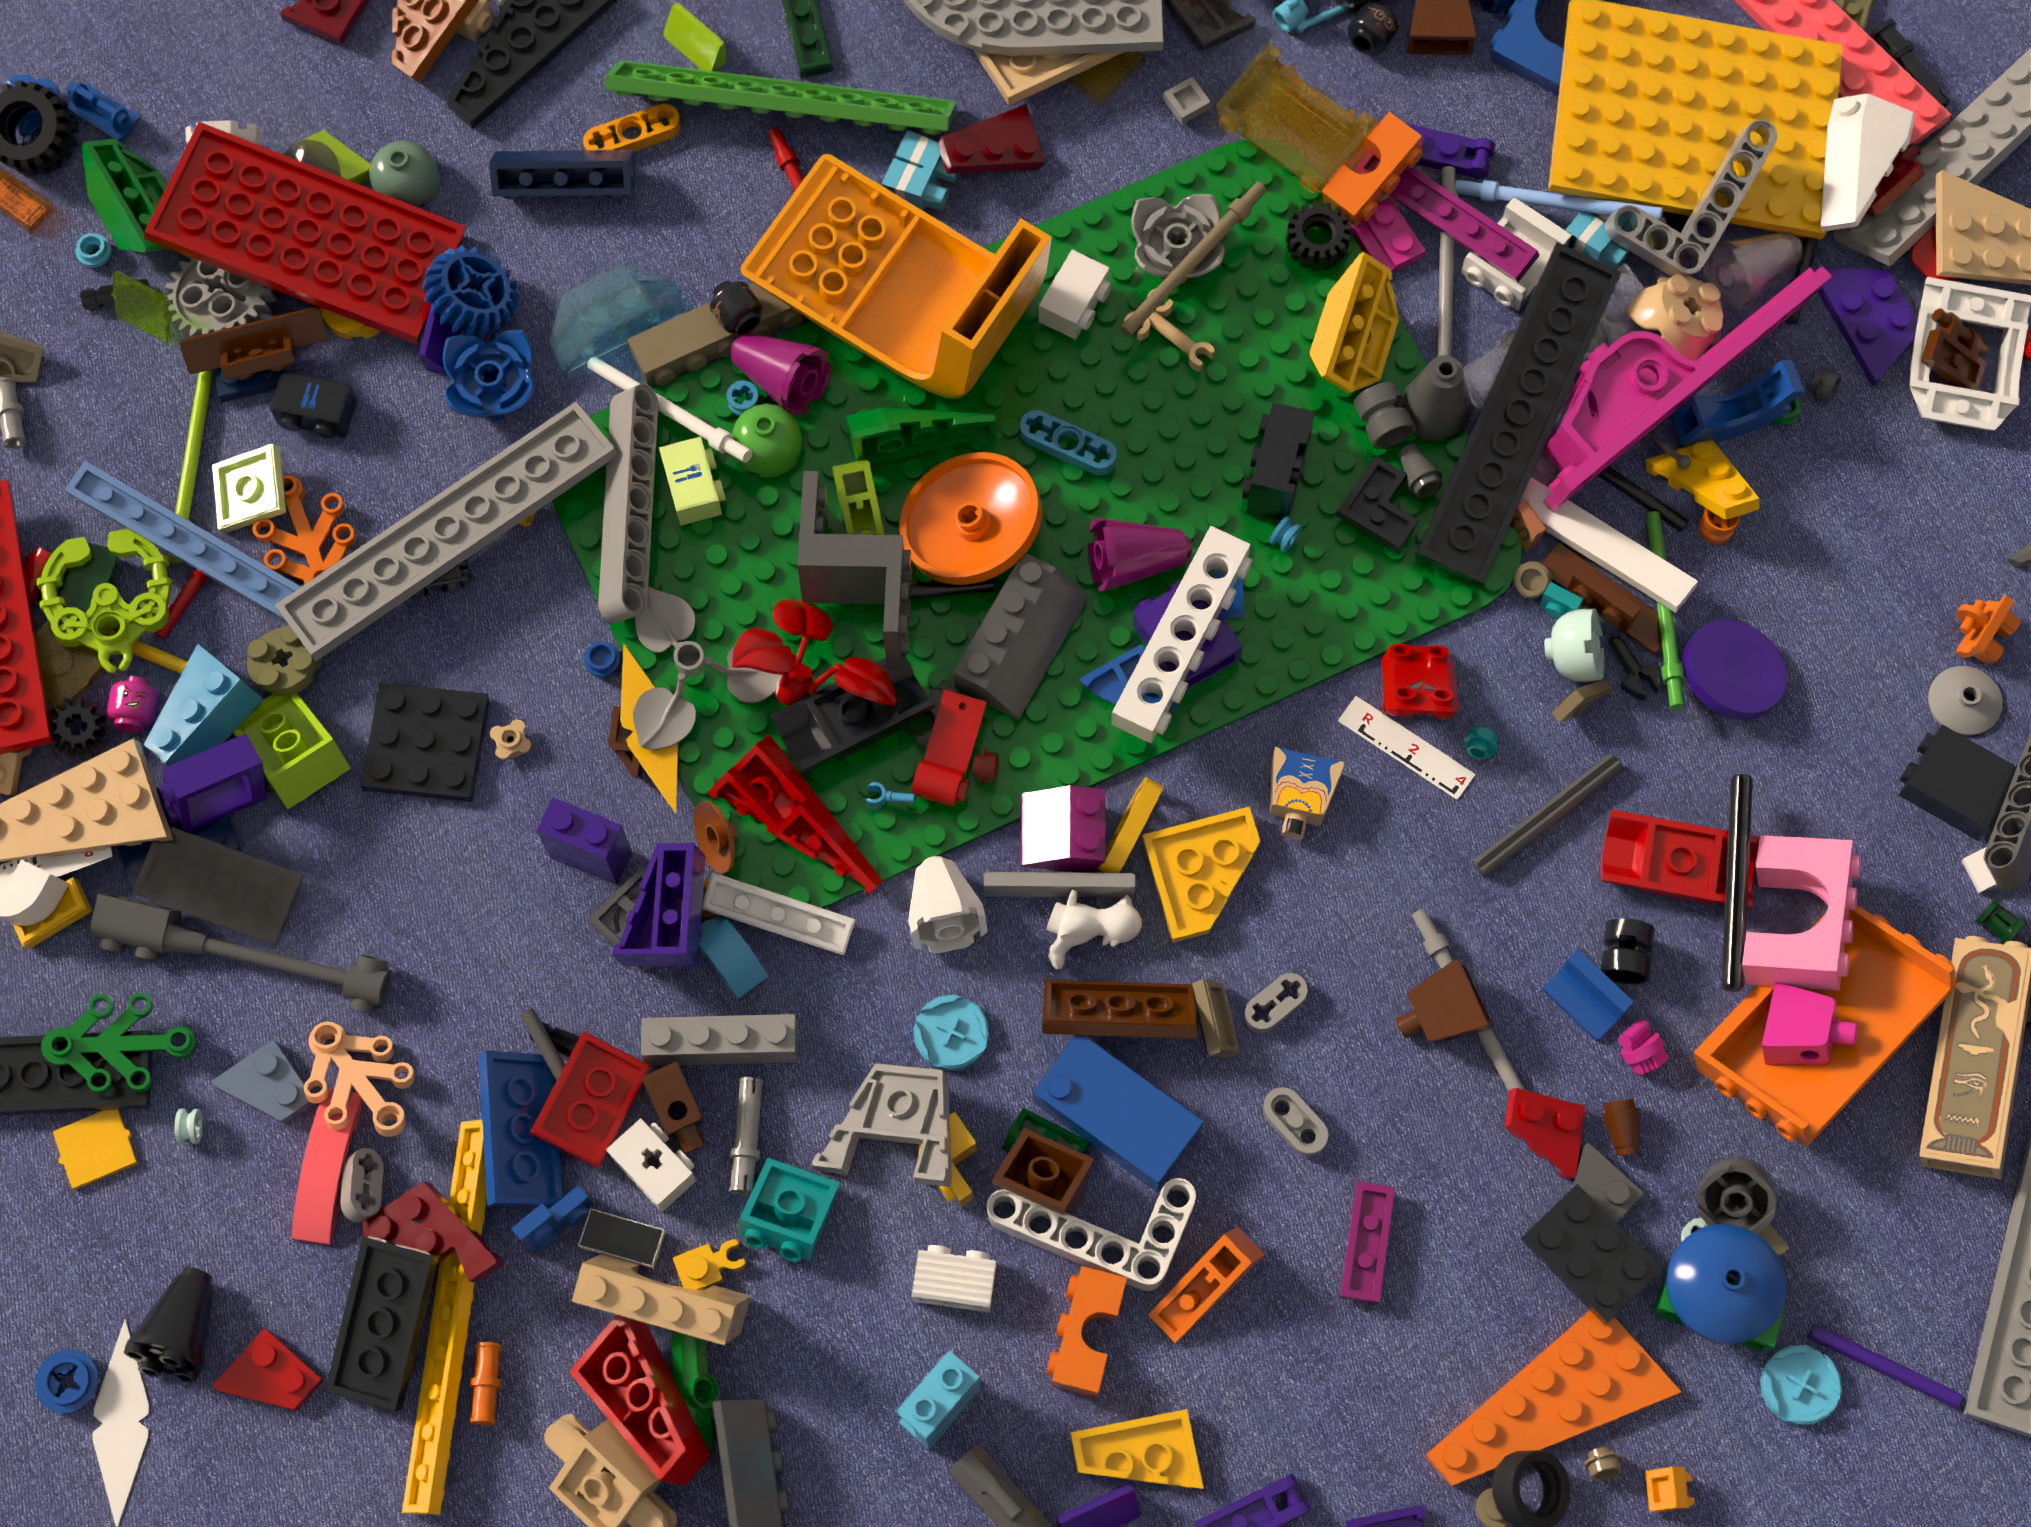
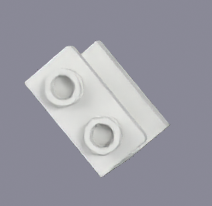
M1513 197L1505 207L1503 217L1498 224L1537 249L1540 254L1538 259L1519 283L1471 252L1464 259L1461 273L1465 275L1471 284L1483 287L1492 293L1501 304L1511 306L1519 311L1534 292L1555 244L1558 242L1568 247L1571 234Z

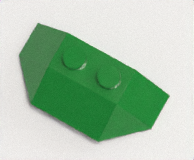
M117 139L84 142L82 151L88 197L117 247L121 250L144 253L168 249L144 239V231L167 187L159 171L137 154L124 149V145Z

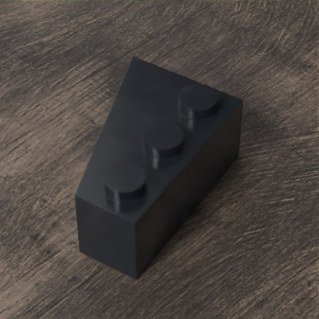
M1273 402L1270 415L1263 414L1258 435L1264 437L1261 446L1255 445L1250 463L1251 467H1255L1252 478H1246L1242 498L1248 500L1246 513L1279 521L1286 516L1290 517L1315 412Z

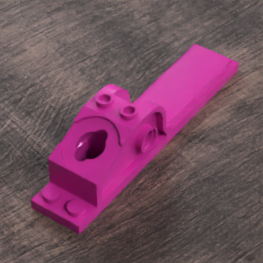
M1823 266L1815 272L1808 268L1698 360L1683 357L1665 339L1647 331L1630 332L1620 337L1609 347L1604 342L1588 356L1589 359L1579 368L1582 374L1573 384L1564 403L1567 405V408L1556 431L1552 430L1543 449L1561 471L1557 475L1558 478L1548 486L1551 493L1543 501L1552 512L1560 507L1679 407L1804 306L1832 277Z

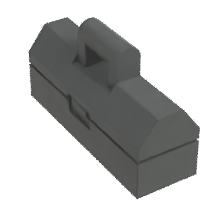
M979 1443L968 1450L949 1470L952 1478L996 1527H1053Z

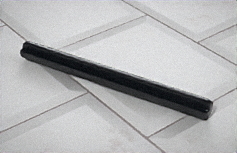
M1735 774L1731 779L1721 978L1722 989L1729 992H1739L1744 987L1742 962L1746 940L1753 778L1746 774Z

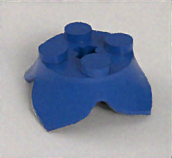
M507 330L499 333L491 342H485L477 336L467 334L452 336L446 339L443 351V364L451 383L445 389L444 397L452 411L469 417H487L492 421H498L504 418L506 414L521 409L532 399L535 391V381L531 377L534 355L525 331ZM497 376V379L494 382H485L487 378L490 377L494 380V378Z

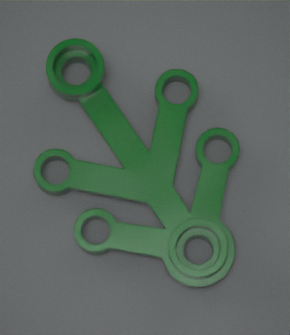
M145 993L132 995L128 1001V1008L98 1037H83L100 1019L109 1018L114 1011L111 999L107 995L98 994L91 998L89 1009L69 1028L58 1027L49 1031L42 1040L41 1050L48 1062L57 1066L69 1064L87 1081L92 1092L104 1094L112 1087L110 1074L104 1069H95L82 1055L98 1053L127 1080L132 1091L142 1093L147 1091L152 1084L149 1072L145 1068L136 1067L121 1052L167 1051L170 1057L176 1060H184L194 1054L197 1042L194 1034L186 1027L172 1028L165 1035L123 1036L140 1018H145L151 1014L153 1003ZM139 1000L148 1002L146 1009L143 1011L134 1010V1004ZM98 1002H107L108 1008L106 1011L99 1013L94 1010ZM182 1035L186 1037V1042L183 1046L175 1047L172 1045V1041L176 1036ZM59 1040H66L68 1042L66 1049L63 1051L54 1050V1045ZM138 1074H143L146 1076L145 1083L140 1086L134 1085L132 1083L133 1078ZM97 1076H105L107 1078L105 1085L102 1087L93 1086V1080Z

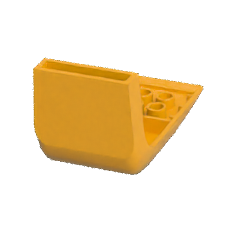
M824 154L818 159L743 262L741 272L753 283L818 326L914 385L949 400L960 399L972 389L1038 293L1047 272L1052 237L1020 218L997 253L993 254L836 157Z

